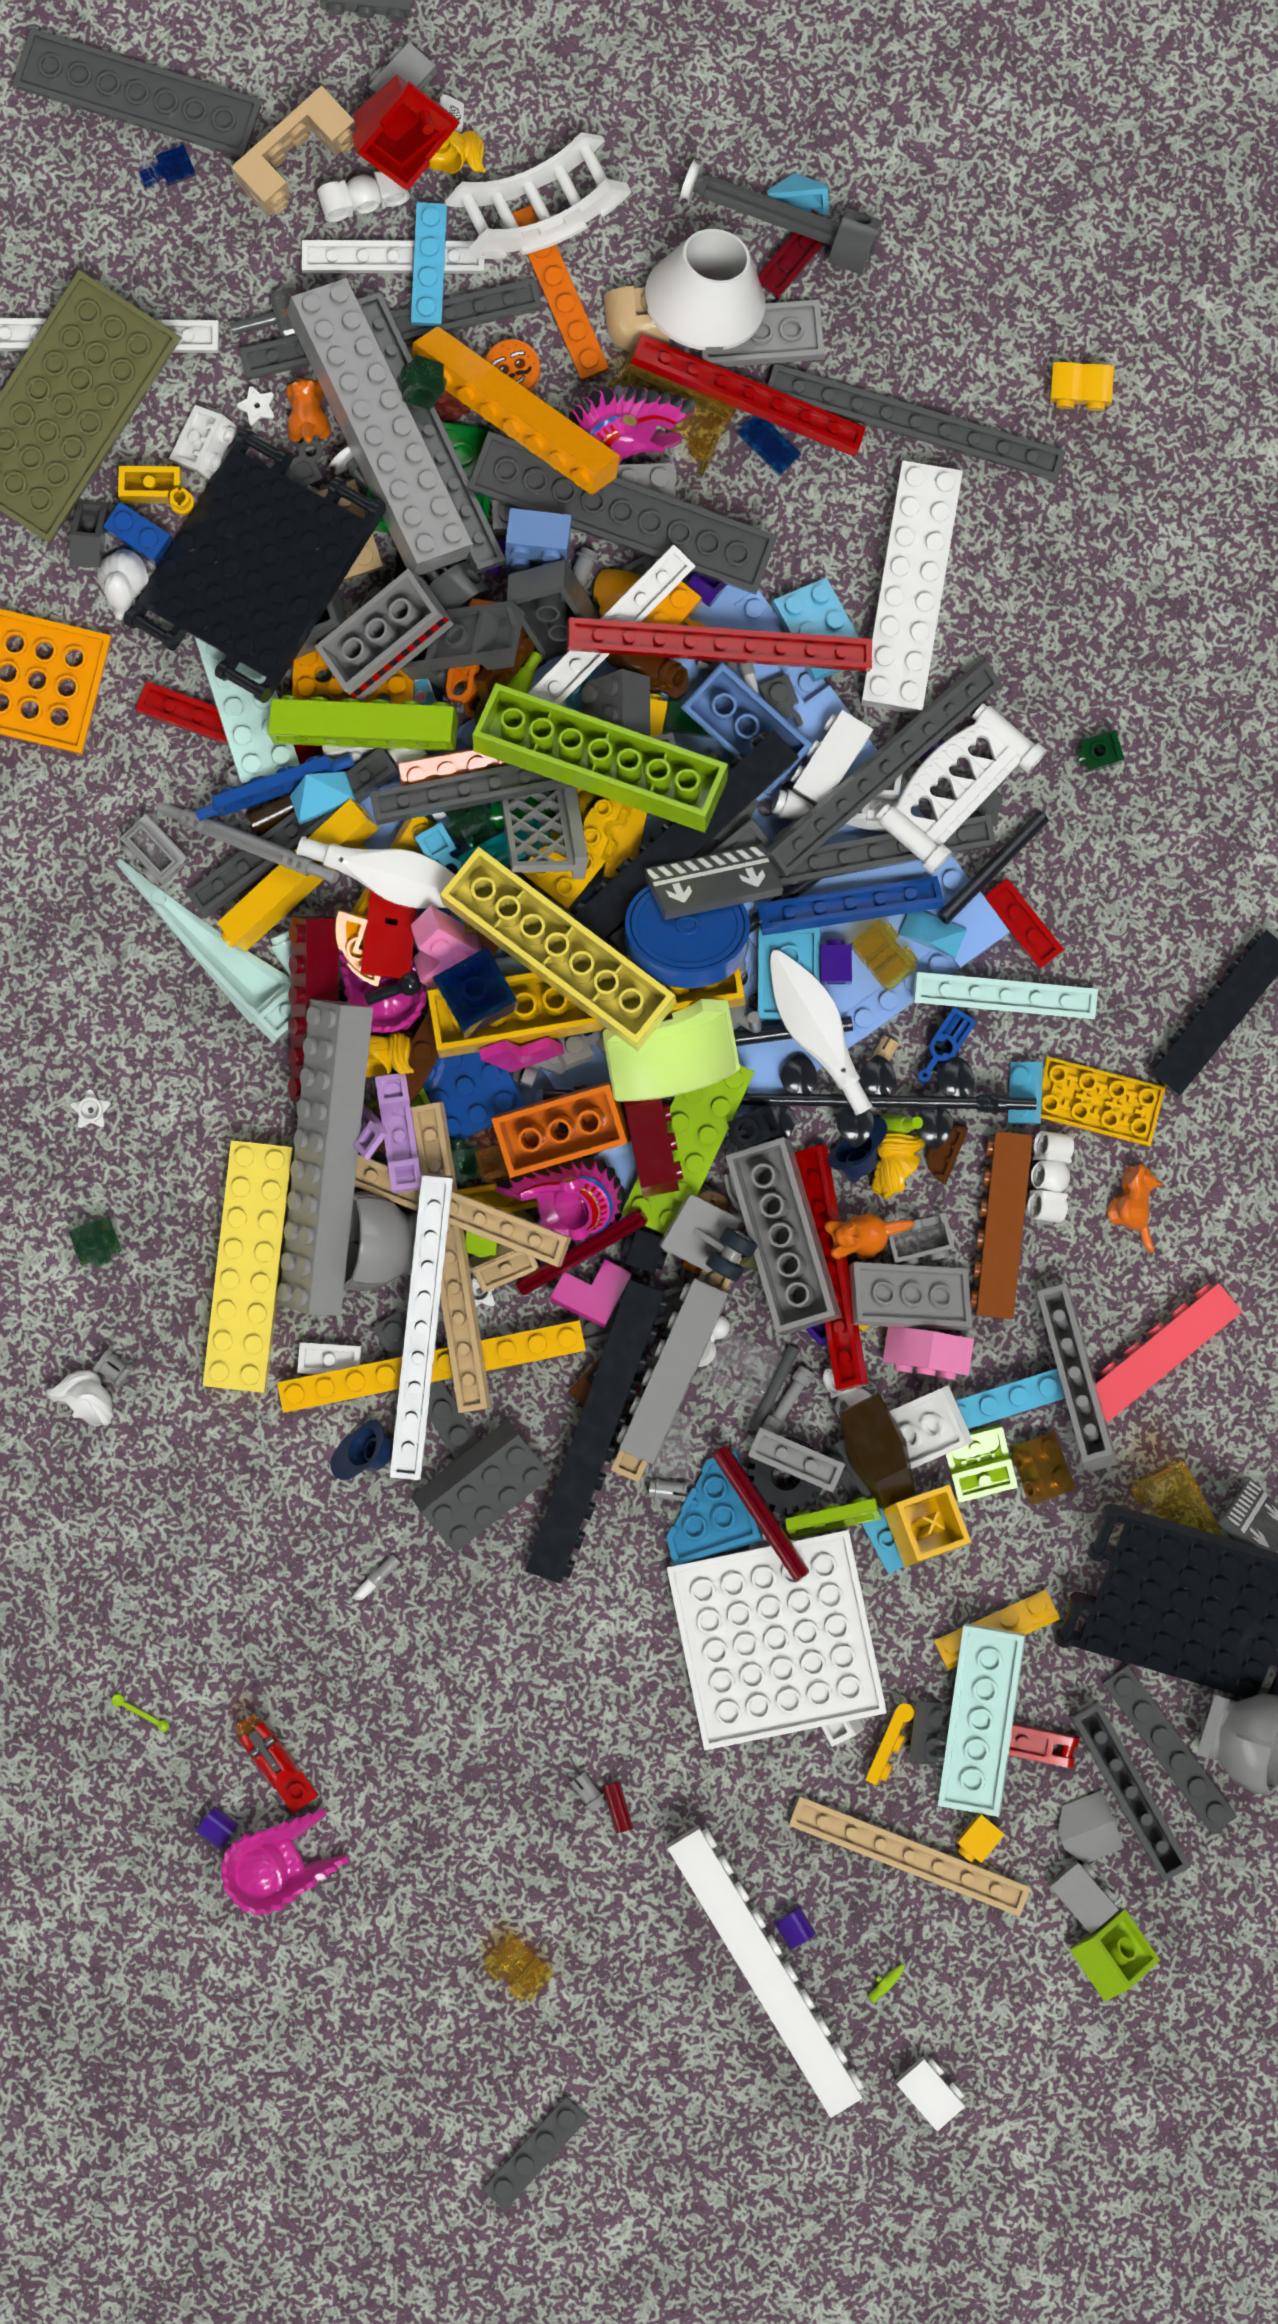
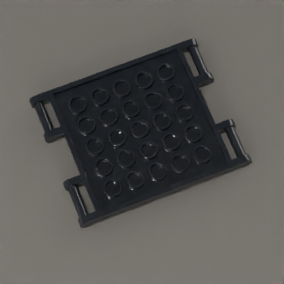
M242 427L236 435L235 444L133 608L126 612L123 621L130 628H138L161 641L163 647L171 651L175 650L186 633H189L227 655L216 666V677L223 681H231L252 693L259 702L267 703L386 511V504L379 499L372 500L348 487L347 483L338 477L331 480L328 485V493L325 497H322L284 476L293 461L292 452L284 448L278 449L254 436L252 430ZM251 447L273 459L275 463L272 468L247 456L245 453L248 448ZM341 497L367 510L368 514L365 519L337 505ZM150 611L173 624L174 627L172 630L166 631L145 619L146 613ZM241 663L266 677L263 683L259 684L235 669Z
M1115 1504L1105 1505L1102 1512L1103 1521L1095 1542H1092L1089 1546L1087 1555L1094 1561H1103L1105 1559L1109 1563L1096 1596L1082 1592H1073L1070 1595L1068 1612L1062 1627L1055 1634L1054 1642L1062 1648L1073 1646L1244 1698L1260 1693L1278 1695V1670L1270 1689L1261 1687L1270 1665L1278 1668V1553ZM1118 1522L1124 1523L1116 1545H1108L1107 1543L1114 1525ZM1089 1610L1090 1612L1082 1632L1074 1631L1081 1611Z

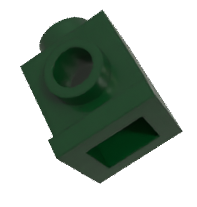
M1116 730L1081 740L1078 743L1079 748L1075 749L1079 767L1085 766L1086 773L1122 764L1124 761ZM1096 746L1103 747L1105 751L1103 756L1095 755L1094 748Z

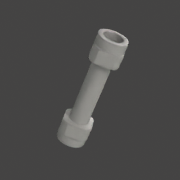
M799 1365L792 1376L794 1381L773 1415H768L761 1428L777 1435L780 1433L785 1425L782 1423L804 1386L808 1388L815 1376L814 1373Z

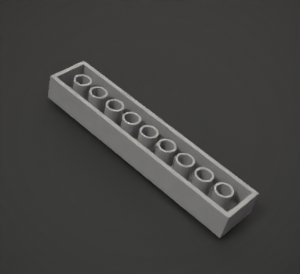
M347 278L291 296L286 314L374 499H379L386 504L383 519L406 568H409L419 576L466 559L473 543Z
M310 999V1006L306 1013L308 1026L306 1039L303 1043L305 1055L303 1069L300 1073L301 1094L297 1104L298 1123L294 1134V1161L290 1168L292 1181L291 1191L287 1198L289 1210L288 1220L284 1227L286 1239L284 1253L281 1257L282 1278L278 1288L279 1306L308 1315L341 1316L358 1151L353 1144L360 1136L373 1008L342 1001Z

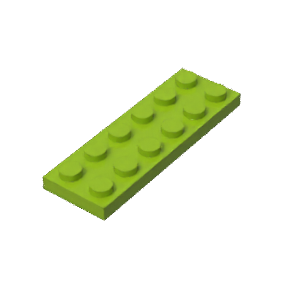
M740 1065L738 1072L720 1082L675 1096L670 1106L672 1122H667L666 1125L668 1133H675L678 1150L672 1151L674 1162L680 1161L684 1178L678 1180L679 1191L643 1198L638 1176L621 1215L627 1216L637 1209H641L648 1219L645 1226L665 1235L689 1193L698 1195L728 1131L729 1126L727 1122L733 1120L755 1071Z

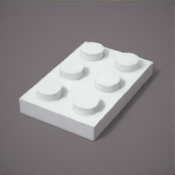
M949 1385L890 1411L906 1439L911 1469L973 1443Z

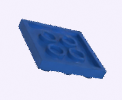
M480 1052L445 1058L439 1057L423 1086L430 1103L444 1102L451 1146L492 1127L491 1119L495 1115L528 1105L519 1085L513 1078V1073L481 1060Z

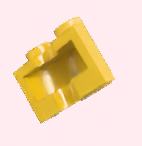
M602 799L595 803L594 807L590 809L585 817L583 825L585 843L592 853L611 864L618 847V843L613 838V833L618 827H626L633 807L610 799Z

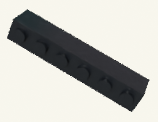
M1268 930L1261 936L1257 932L1245 946L1249 951L1243 959L1237 956L1226 969L1230 974L1223 983L1219 980L1216 981L1207 992V995L1211 998L1203 1007L1198 1004L1187 1017L1192 1021L1185 1030L1179 1027L1168 1041L1172 1046L1167 1053L1164 1054L1160 1051L1149 1064L1153 1068L1149 1076L1163 1087H1166L1165 1089L1175 1097L1181 1096L1278 976V938Z

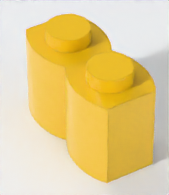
M1053 362L1050 403H1056V408L1074 409V405L1080 404L1087 405L1086 409L1090 411H1104L1105 407L1112 404L1114 366Z

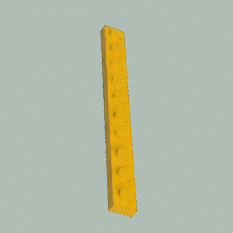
M580 1320L481 1340L486 1371L586 1351ZM448 1347L434 1350L431 1383L453 1378ZM402 1357L277 1382L283 1413L398 1390Z

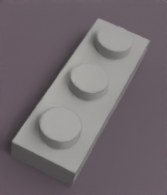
M760 1427L747 1455L830 1492H834L845 1466L842 1462Z

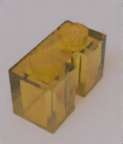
M878 920L853 940L850 945H852V950L884 990L889 993L918 969L915 964L918 959L908 946L903 949L898 945L895 939L899 935L888 922L883 925Z
M510 1931L502 1937L483 1960L487 1964L484 1968L485 1971L497 1981L504 1978L511 1985L508 1991L521 2002L524 1998L531 2002L555 1975V1971Z

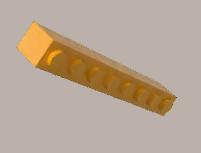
M439 326L413 342L411 357L418 372L428 377L440 388L449 392L464 405H467L485 420L516 440L531 453L573 481L577 486L593 495L616 478L620 460L619 454Z

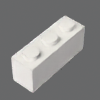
M844 710L838 716L832 714L823 729L828 733L822 742L816 740L807 756L811 757V760L806 768L800 765L791 779V782L795 783L792 791L813 805H817L840 785L873 732L871 727Z

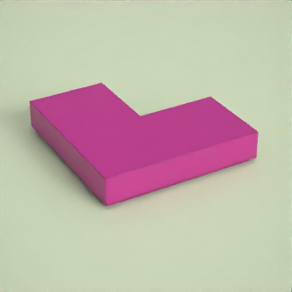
M547 1036L521 1046L507 1040H502L479 1050L481 1060L511 1073L564 1054L562 1043Z
M604 1260L592 1285L564 1272L550 1297V1301L605 1328L632 1277V1273L607 1260Z

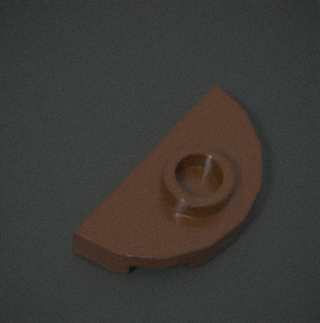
M953 1126L949 1137L942 1146L931 1150L929 1147L927 1149L928 1169L934 1178L944 1185L947 1184L968 1131L967 1127Z

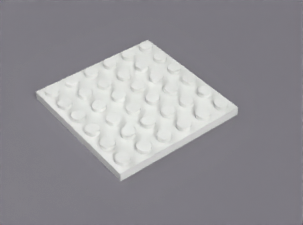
M849 1530L791 1542L809 1569V1574L799 1581L793 1580L772 1546L667 1567L704 1750L887 1713Z

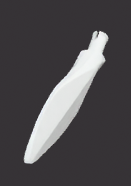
M305 836L301 837L297 847V855L323 862L324 866L338 870L356 879L374 893L390 902L421 909H427L430 905L435 908H447L442 904L440 893L453 879L455 874L436 860L405 849H357L334 843L328 845L308 839Z
M772 950L769 962L773 995L786 1030L803 1049L822 1065L835 1082L837 1088L843 1090L854 1110V1114L859 1115L872 1107V1104L869 1102L858 1081L860 1077L850 1058L840 1013L835 1002L822 984L806 969L781 951Z

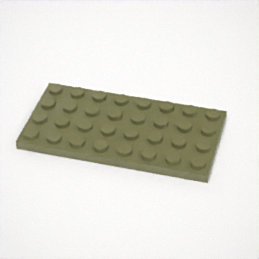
M80 270L75 274L0 393V511L50 544L182 339L180 335Z

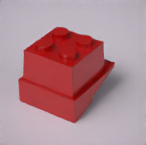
M396 75L353 113L356 132L352 134V138L358 155L407 191L430 165V159L457 128L460 121L410 81L407 83L400 76Z

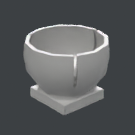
M367 1191L354 1192L349 1240L360 1241V1245L348 1244L344 1289L358 1292L379 1290L398 1276H411L417 1213L405 1214L391 1200Z
M1260 1693L1238 1702L1214 1695L1196 1755L1219 1761L1235 1784L1252 1793L1269 1796L1275 1792L1278 1787V1695Z

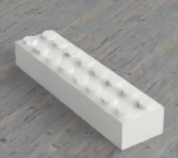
M902 460L872 634V669L870 672H866L861 699L862 706L915 715L920 714L923 710L962 470Z

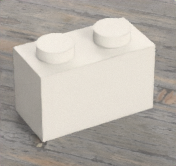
M922 2056L895 2080V2083L934 2129L939 2131L965 2108L964 2103L961 2101L965 2096L953 2082L949 2085L945 2083L940 2077L944 2071L933 2058L927 2062Z

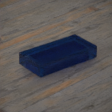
M755 415L737 432V435L779 477L801 456V453L769 421Z

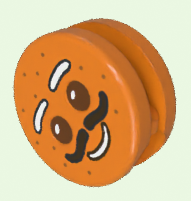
M508 339L498 342L488 351L485 357L486 361L530 392L535 389L540 378V362L535 350L530 345L520 340Z

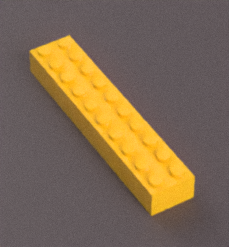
M740 968L726 979L705 987L678 988L662 984L675 994L676 1005L665 1019L672 1018L673 1012L684 1009L700 999L728 1000L729 1008L745 1006ZM533 972L427 990L436 1047L440 1058L479 1052L481 1048L502 1040L520 1045L546 1036L554 1039L607 1029Z

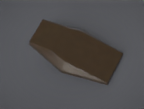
M880 1394L872 1395L839 1411L850 1466L881 1507L887 1508L916 1494L906 1439Z

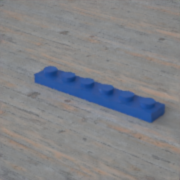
M938 876L757 903L756 912L761 933L764 936L943 908L944 899Z

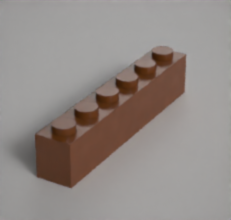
M996 1131L994 1137L987 1140L986 1156H991L990 1169H984L983 1186L988 1187L987 1199H981L980 1217H985L984 1230L978 1229L976 1247L982 1248L981 1260H975L973 1278L978 1279L977 1291L972 1290L970 1298L971 1309H975V1316L1008 1320L1014 1318L1033 1135Z

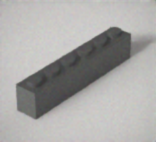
M1095 1701L1070 1715L1072 1723L1159 1878L1165 1882L1190 1868L1191 1866L1100 1703Z

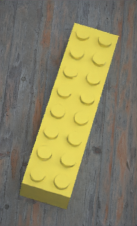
M480 847L474 851L440 893L444 906L637 1052L676 1005L675 994Z
M231 1140L203 1386L267 1393L281 1273V1257L283 1255L285 1238L284 1227L288 1212L287 1198L290 1193L292 1177L290 1168L294 1160L295 1151L293 1147Z

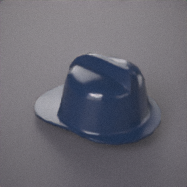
M873 1116L874 1127L872 1133L863 1145L858 1148H852L842 1138L828 1155L827 1162L829 1167L834 1170H841L848 1180L853 1183L871 1173L879 1161L877 1148L883 1142L888 1127L885 1120L879 1116Z
M377 1420L367 1421L356 1431L345 1437L338 1445L331 1458V1471L333 1475L340 1480H348L364 1470L377 1471L382 1469L390 1459L393 1440L384 1433L380 1422Z

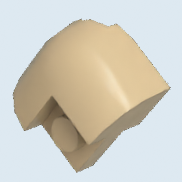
M634 285L613 289L603 295L606 327L609 337L617 346L631 353H634L641 334L670 346L669 337L657 328L647 312L648 305L646 296H644L645 287L634 288Z

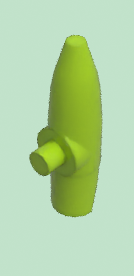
M901 1964L883 1978L879 1975L875 1978L878 1983L868 1995V1998L874 2004L897 1982L905 1966Z

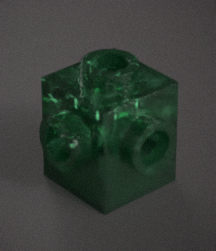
M416 355L408 365L402 368L400 373L402 401L430 410L444 393L446 386L444 364Z
M485 804L445 812L450 822L446 827L457 841L462 838L470 849L486 842L497 833L489 818L492 814Z
M450 1139L456 1184L468 1183L469 1179L482 1178L480 1147L466 1143V1139Z
M110 1217L85 1223L69 1231L81 1266L93 1263L95 1268L112 1262L111 1256L122 1251Z

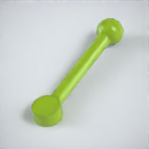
M120 1694L112 1697V1704L114 1706H123L158 1726L161 1732L169 1730L170 1724L168 1721H160L126 1702Z

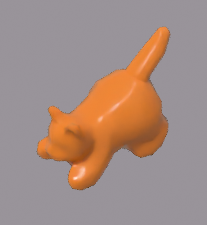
M302 377L298 381L289 384L286 387V395L292 412L287 421L288 427L286 431L288 438L293 442H299L303 438L306 443H310L314 436H318L320 439L329 437L331 424L327 415L322 410L324 392L319 382Z
M1139 1164L1136 1168L1129 1165L1122 1176L1123 1195L1111 1200L1107 1207V1216L1113 1225H1122L1129 1230L1139 1231L1143 1246L1149 1253H1154V1246L1148 1227L1150 1215L1149 1195L1155 1187L1163 1186L1164 1183L1159 1181L1151 1173L1150 1169L1145 1168L1143 1164Z
M861 1214L851 1217L847 1222H826L824 1227L834 1240V1246L831 1250L833 1258L840 1259L855 1252L858 1259L866 1260L873 1258L886 1247L890 1235L912 1228L914 1222L912 1220L885 1222L875 1214Z

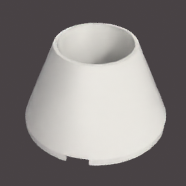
M705 229L694 233L661 260L651 271L646 282L644 294L648 305L647 312L657 328L675 342L698 350H705L706 347H723V350L744 343L756 333L765 313V295L746 245L734 234L720 229Z

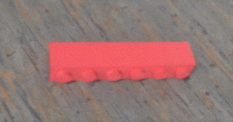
M1209 1283L1204 1285L1194 1294L1198 1298L1189 1306L1185 1302L1171 1313L1174 1318L1165 1326L1162 1322L1158 1323L1147 1332L1150 1338L1142 1345L1138 1341L1123 1352L1126 1358L1118 1365L1112 1361L1100 1371L1103 1377L1096 1382L1107 1423L1243 1312L1219 1283L1211 1286Z

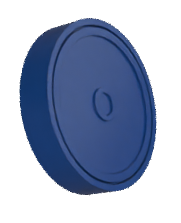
M648 885L633 898L626 912L624 931L626 952L632 963L659 983L678 988L709 986L732 975L744 961L749 946V915L742 903L665 920Z

